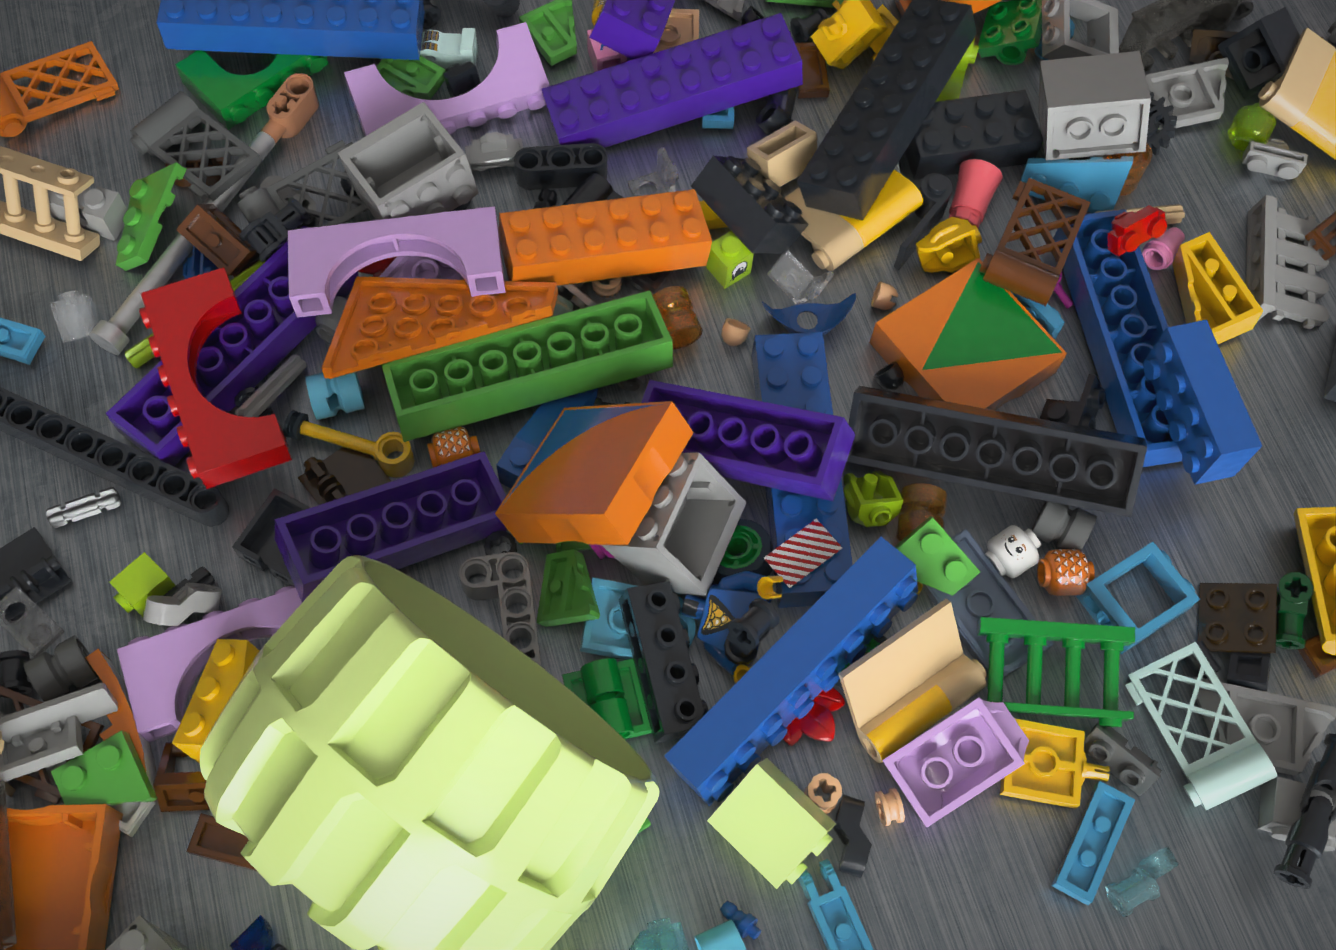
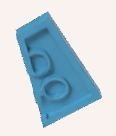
M1121 156V159L1090 157V160L1058 159L1047 161L1045 158H1028L1020 181L1027 183L1028 178L1089 201L1091 202L1087 210L1089 213L1113 210L1132 166L1133 156ZM1032 191L1029 192L1030 196L1045 200L1044 196Z

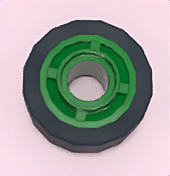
M739 519L715 574L714 580L717 584L723 577L743 571H750L765 576L770 575L773 569L765 561L764 557L773 551V546L769 534L762 525L752 520Z

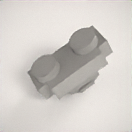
M491 132L486 133L480 139L472 140V145L465 146V153L471 171L481 172L488 168L502 166L514 167V156L518 150L523 148L522 138L513 139V134L505 135L503 133Z
M1267 139L1263 143L1250 141L1243 153L1242 164H1246L1248 170L1289 180L1299 176L1307 164L1308 154L1291 151L1284 141L1278 139Z

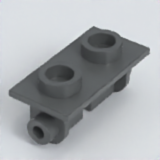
M1097 722L1090 731L1091 733L1084 739V752L1100 765L1109 766V772L1139 796L1161 777L1160 773L1162 770L1156 766L1158 762L1152 760L1136 746L1131 750L1126 748L1125 745L1128 740L1112 727L1099 726Z

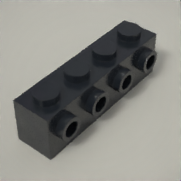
M670 581L627 588L620 597L619 604L654 743L680 739L709 710L705 700L700 698L697 686L699 684V672L696 665L691 663L688 652L690 640L686 628L681 626L678 615L680 613L678 595L672 592Z

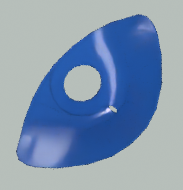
M856 293L835 304L805 303L783 309H772L766 303H762L765 309L790 334L823 332L824 336L850 312L856 301ZM805 311L813 313L818 319L817 325L812 329L800 327L797 323V317L800 313Z

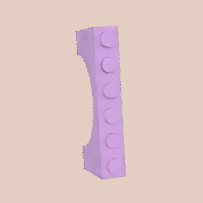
M524 22L496 30L498 57L492 71L477 87L457 97L443 100H425L403 94L384 80L375 64L344 72L347 88L364 136H367L422 102L428 106L449 134L463 127L481 126L486 121L494 118L506 119L522 110H537L544 107L545 101L541 89L549 87L550 84L527 23Z
M495 206L288 230L289 298L297 318L332 314L336 294L346 280L365 266L397 256H422L448 264L465 279L470 289L471 297L506 293Z
M295 586L283 587L277 590L275 595L261 600L258 598L248 599L240 603L239 607L226 612H210L204 615L202 620L188 625L170 626L165 630V633L153 637L143 636L129 641L127 646L118 648L117 652L137 732L148 742L176 733L185 714L186 702L191 687L205 668L217 639L249 641L272 637L302 604Z

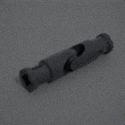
M1332 733L1327 734L1324 744L1327 747L1321 761L1315 763L1302 796L1300 812L1304 811L1299 820L1291 825L1285 840L1287 845L1286 853L1282 863L1276 865L1274 869V874L1281 881L1298 888L1308 889L1311 887V871L1316 859L1321 858L1328 841L1329 825L1336 819V734ZM1312 790H1319L1328 794L1332 798L1333 806L1331 801L1324 796L1310 797Z

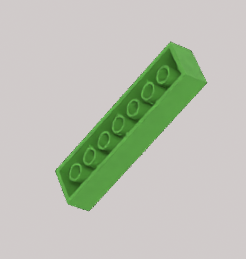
M646 291L381 364L402 438L406 442L673 367V342L651 291Z

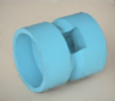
M357 372L332 379L324 378L323 373L305 376L316 420L336 416L340 409L345 413L365 409Z

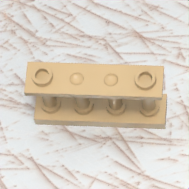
M0 146V174L3 176L6 202L0 201V234L82 261L100 246V235L81 227L78 195L94 183V177L80 173L72 168H65ZM18 180L33 185L36 213L21 207ZM48 190L63 194L66 223L51 217Z

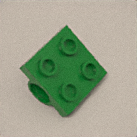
M1011 0L989 6L978 43L980 57L984 58L995 55L1003 64H1021L1026 58L1028 49L1039 46L1042 35V0Z
M614 658L598 659L583 665L580 671L562 674L563 684L599 714L624 739L652 733L633 658L619 662Z

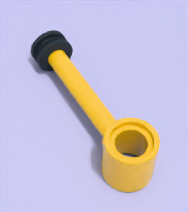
M295 410L290 411L285 420L283 429L285 437H291V439L294 438L300 441L306 435L372 455L378 461L380 468L390 477H403L413 469L415 460L410 442H404L402 434L399 432H387L374 442L309 422L308 414ZM394 451L403 452L398 458H387Z

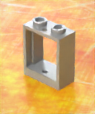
M1042 0V57L1054 60L1119 53L1117 8L1097 0ZM1070 16L1087 22V46L1070 39Z

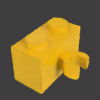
M844 0L840 5V9L830 18L822 21L818 26V30L810 37L828 65L844 69L886 31L888 26L870 0Z

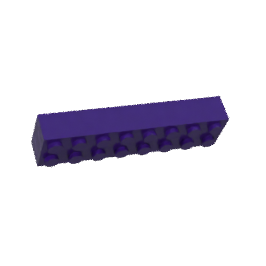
M778 13L545 87L541 90L559 145L595 143L606 148L803 85L802 59L782 13Z
M288 241L234 291L241 314L219 325L209 335L199 353L196 366L198 390L208 402L227 413L236 406L234 397L240 391L255 387L317 326L315 322L316 316L297 318L290 301ZM358 271L345 281L336 296L346 298L350 294L356 276H359ZM161 360L105 414L117 431L144 453L175 466L190 451L189 446L183 447L176 427L181 426L182 423L180 416L174 417L169 407L167 396L173 394L170 386L164 387L157 367L163 365Z

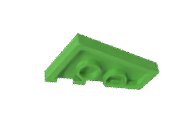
M175 162L155 173L136 180L129 190L131 197L128 210L123 217V233L117 245L116 266L128 271L148 262L163 227L162 223L158 220L166 207L172 205L176 195L171 193V189L176 179H183L187 170L185 167Z

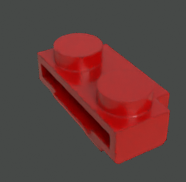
M1148 205L1137 212L1124 211L1115 216L1112 221V231L1107 233L1108 250L1120 256L1126 252L1135 251L1140 244L1153 237L1159 238L1167 229L1165 212L1157 207L1154 208Z

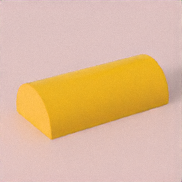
M1336 507L1296 508L1293 516L1306 576L1313 583L1311 600L1322 650L1328 654L1336 655Z

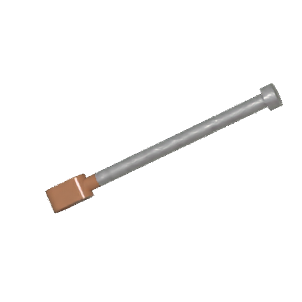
M303 73L289 76L267 103L266 109L269 121L249 144V147L260 155L262 161L280 138L295 137L317 111L319 101L310 76ZM241 155L234 164H240L248 157ZM260 163L214 201L207 198L202 204H214L223 212ZM178 233L108 322L100 320L89 333L91 339L101 348L114 355H119L130 340L126 333L141 316L139 308L145 307L141 293L164 286L193 250V245L184 236Z

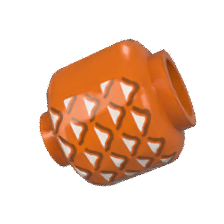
M464 427L435 433L432 437V443L427 444L433 468L480 453L477 436L469 437L468 431Z
M1056 549L1048 551L1044 559L1039 560L1037 577L1039 585L1045 587L1046 591L1052 596L1082 595L1086 591L1087 583L1095 577V569L1093 563L1087 561L1085 554L1081 550Z

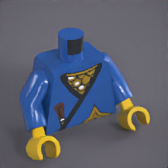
M743 571L723 577L718 584L711 586L707 599L690 594L686 595L682 607V615L701 620L697 638L703 641L704 648L715 661L734 677L735 684L752 666L734 664L725 656L724 643L729 634L728 624L735 618H741L749 610V604L755 598L763 599L770 604L772 599L781 598L782 594L774 592L773 583L783 582L782 576H765L750 571Z

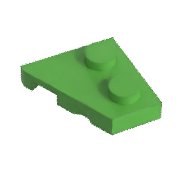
M554 0L519 16L520 23H527L535 46L550 66L577 54L572 0Z
M932 516L927 518L895 546L897 550L916 565L917 582L952 596L980 573V570Z

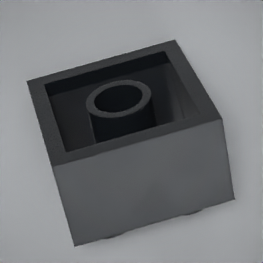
M1286 7L1261 18L1217 45L1223 58H1228V68L1244 99L1260 92L1268 82H1275L1283 76L1300 38V34Z

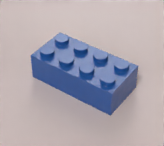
M1207 320L1167 327L1144 360V373L1147 379L1151 380L1156 392L1158 407L1164 411L1168 420L1170 436L1173 441L1177 442L1181 451L1183 467L1191 475L1194 485L1234 477L1263 445Z

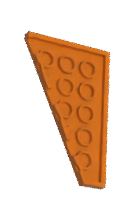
M356 276L321 367L324 378L332 379L553 316L558 296L557 283L504 281L506 293L471 297L470 289L465 280Z

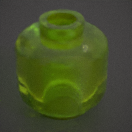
M1259 103L1241 107L1236 112L1228 130V136L1232 141V145L1244 152L1250 141L1267 144L1276 126V119L1271 113L1261 108Z

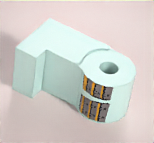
M463 28L462 34L442 33L438 30L424 31L422 33L420 55L444 69L456 63L462 65L468 61H471L476 66L478 44L475 28Z

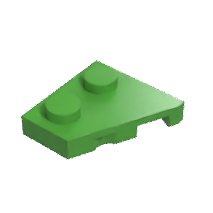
M421 55L420 60L382 59L376 66L388 84L399 92L414 98L431 100L445 81L443 74L446 73V70Z
M574 549L547 554L536 623L545 627L599 619L600 612L583 554Z
M124 731L114 734L83 752V755L77 756L51 771L65 805H118L127 802H153L158 799L130 735Z

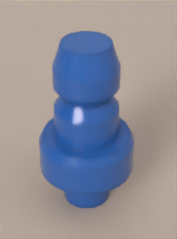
M729 901L722 905L720 908L721 913L726 919H731L734 922L742 938L749 935L755 940L760 935L761 930L756 926L758 919L751 913L745 914L742 910H738L734 903Z

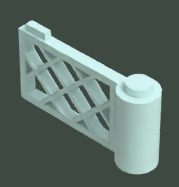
M1196 642L1128 675L1131 682L1126 684L1125 687L1136 706L1144 703L1187 777L1189 783L1183 785L1194 807L1201 804L1205 810H1208L1278 777L1269 757L1254 738ZM1193 654L1201 666L1197 680L1175 674L1178 661ZM1172 664L1170 672L1162 670ZM1153 673L1168 678L1163 696L1146 692L1140 680ZM1204 673L1211 684L1202 681ZM1173 679L1195 686L1190 704L1168 698ZM1200 687L1218 694L1221 700L1217 713L1194 706ZM1152 700L1161 702L1158 711ZM1165 704L1188 710L1182 730L1164 723L1162 714ZM1224 706L1231 717L1222 715ZM1192 712L1215 719L1210 738L1187 731ZM1219 721L1236 725L1244 738L1231 745L1214 740ZM1171 733L1180 735L1178 745ZM1185 737L1208 744L1203 758L1188 764L1181 752ZM1212 745H1213V746H1216V747H1219V748H1222V749H1220V750H1218V751H1216V752L1210 754L1211 749H1212Z

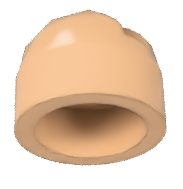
M880 281L873 293L871 306L881 310L893 308L896 304L890 300L892 296L898 297L897 290L892 285Z
M727 318L722 327L721 336L723 341L729 346H738L745 342L751 328L741 321Z

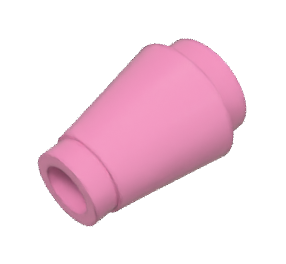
M1172 227L1159 238H1154L1146 243L1142 253L1146 266L1153 270L1168 268L1172 264L1179 246L1185 240L1184 233L1179 228Z

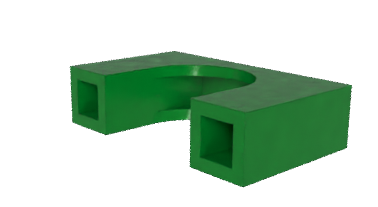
M197 50L175 65L183 85L229 130L238 123L244 122L261 108L267 106L269 100L289 76L296 73L311 76L321 71L329 63L327 56L276 54L273 62L262 71L249 75H237L222 69L205 51Z

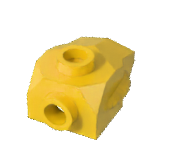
M950 217L940 222L928 235L916 243L921 268L925 272L931 273L939 271L952 273L963 268L975 259L980 258L978 244L982 243V237L978 228L975 225H971L968 220Z

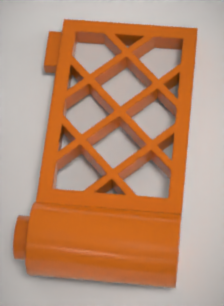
M92 41L0 73V136L15 137L31 121L95 98L97 101L115 95V91L119 90L118 84ZM91 54L93 57L89 65L76 63L77 58ZM54 66L62 68L59 76L45 73L48 68ZM71 70L84 73L80 82L67 79ZM92 75L107 80V82L99 85L88 84ZM23 77L32 79L28 87L13 83L14 80ZM40 81L54 84L50 92L37 90ZM62 86L75 89L73 94L66 97L58 95ZM31 97L45 100L41 106L30 110L27 107Z

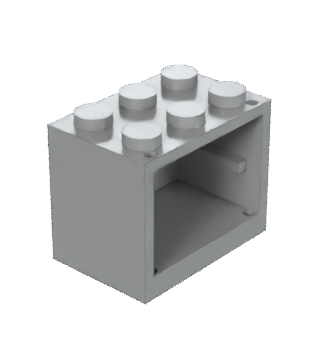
M1140 51L1040 61L1038 115L1046 161L1146 152L1151 96Z
M424 102L337 153L357 195L376 220L450 212L458 206L468 203L474 196L479 194L466 154Z
M681 453L673 469L659 486L652 505L629 544L602 546L644 585L670 581L673 593L706 596L747 502L700 453Z

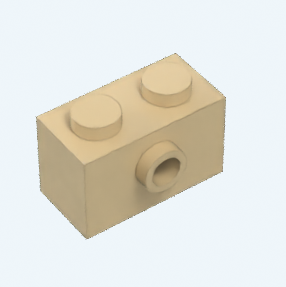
M795 120L747 147V156L760 166V173L766 179L773 181L781 187L802 174L817 150V133Z

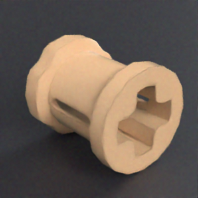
M820 773L812 778L804 793L824 813L829 814L836 807L838 800L842 796V786L839 780L830 774ZM818 787L822 789L823 793H830L826 802L823 801L822 796L814 795Z

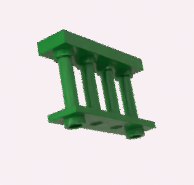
M980 617L977 621V636H986V642L989 643L987 701L1003 702L1005 644L1009 643V638L1024 639V645H1027L1026 704L1003 702L1009 712L1099 719L1098 725L1104 727H1122V721L1134 719V712L1118 711L1120 652L1124 651V646L1135 643V627ZM1047 641H1062V648H1066L1064 706L1041 705L1043 646H1047ZM1085 643L1100 644V650L1104 651L1103 709L1080 708L1081 649H1085Z

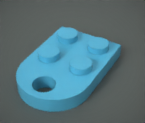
M592 577L591 584L600 617L599 619L584 621L580 652L625 660L632 659L633 656L619 599L627 588L637 587V585ZM678 596L680 601V613L678 615L681 625L688 632L691 645L695 636V619L682 615L684 600Z

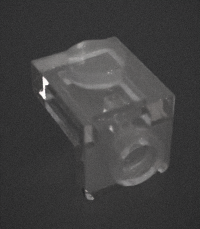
M78 290L58 294L59 301L49 304L63 343L89 337V333L97 325L89 303L91 302L90 295H80Z

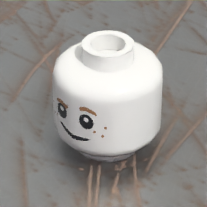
M1011 525L987 542L988 552L985 555L989 557L1001 576L1006 575L1010 578H1016L1039 562L1040 558L1037 548L1041 546V543L1031 529L1028 528L1023 531L1020 527Z

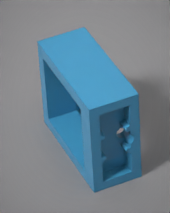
M1151 542L1087 583L1086 591L1082 595L1076 596L1098 625L1135 627V643L1124 646V651L1120 652L1121 655L1187 612L1200 600L1195 593L1193 585L1179 574L1172 565L1168 554L1159 549L1154 542ZM1143 563L1175 605L1138 629L1105 586Z

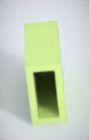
M768 758L754 766L707 820L776 889L786 880L792 885L808 868L803 863L805 858L811 852L818 856L829 845L833 838L828 833L836 825L826 813Z

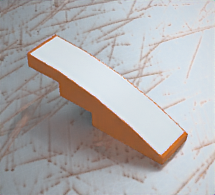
M98 648L85 658L118 702V711L106 715L112 726L99 735L104 741L120 731L129 733L153 787L156 769L150 743L137 732L126 684L111 660Z

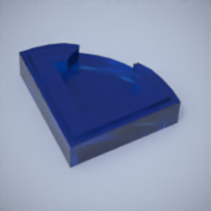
M260 915L231 943L230 947L233 950H270L273 941L271 925Z

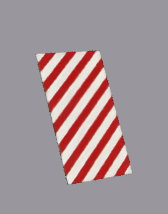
M816 518L766 555L764 559L778 576L783 577L784 583L791 588L840 551L842 547Z

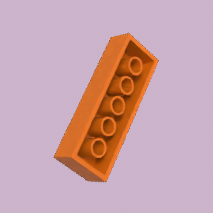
M695 189L499 213L500 245L509 281L557 283V286L707 266L712 238Z

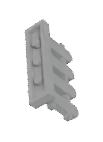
M1265 195L1248 211L1246 286L1263 310L1258 321L1267 313H1271L1272 319L1280 321L1284 317L1303 322V328L1311 330L1314 326H1320L1329 319L1328 310L1323 305L1315 303V299L1321 298L1329 291L1327 281L1315 276V271L1319 272L1329 264V259L1325 261L1321 257L1324 252L1321 250L1316 251L1313 248V245L1316 244L1313 238L1307 241L1304 237L1318 226L1319 223H1316V218L1311 216L1302 219L1286 214V209L1277 208V198ZM1325 228L1321 233L1323 236H1326L1329 231ZM1285 237L1304 241L1303 245L1285 240ZM1285 263L1302 267L1303 272L1287 268ZM1285 290L1301 294L1303 299L1285 295Z

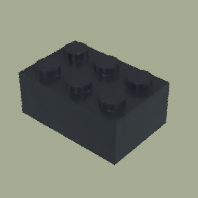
M713 155L691 187L695 189L696 193L751 253H786L809 225L801 216V209L794 203L787 201L780 194V187L773 181L766 179L760 173V166L752 159Z

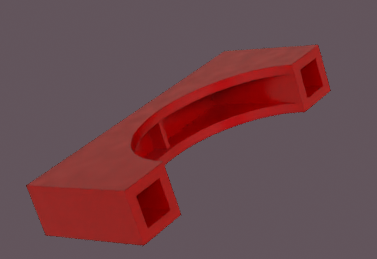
M225 268L216 269L142 292L141 296L145 307L139 308V312L146 329L152 328L154 336L148 337L149 344L156 358L161 356L163 365L158 366L157 369L164 387L170 386L173 394L167 396V401L173 416H180L182 425L176 427L183 447L189 446L192 456L186 458L193 479L200 477L206 489L291 461L292 458L275 414L262 417L233 415L212 405L198 390L196 366L203 344L219 325L241 314Z

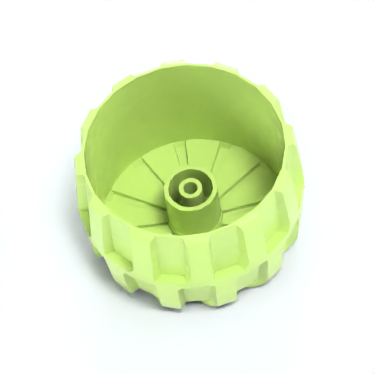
M360 555L349 556L343 559L263 646L231 695L200 749L201 773L204 779L207 780L204 798L217 823L248 838L249 841L240 852L243 857L271 886L293 884L313 901L307 912L309 918L356 950L369 949L377 945L379 950H550L575 920L597 898L659 797V783L643 758L599 714L549 672L506 639L439 593L385 563Z

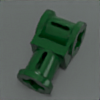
M1299 572L1287 573L1280 579L1277 586L1276 647L1284 649L1305 648V640L1302 638L1303 621L1307 615L1308 600L1313 593V583L1305 574ZM1288 588L1294 589V594L1297 595L1298 597H1297V598L1291 597V591H1290V590H1287V589H1288Z

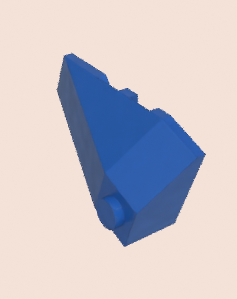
M599 388L542 403L516 434L496 464L499 482L512 488L562 410L568 407L594 406Z

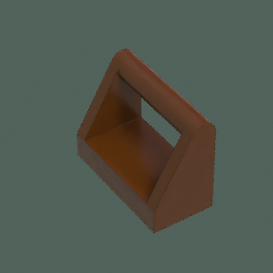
M197 204L176 229L219 269L224 267L228 276L234 275L259 256L247 240L242 241L239 238L242 230L214 204Z
M166 742L153 783L160 811L210 810L204 798L207 780L204 779L201 772L174 773L176 757L190 756L173 745L172 742Z

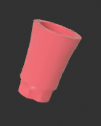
M970 159L962 162L959 166L954 198L949 209V218L955 217L968 220L971 225L979 228L980 223L984 220L991 199L1003 179L1002 172L995 165L984 160Z

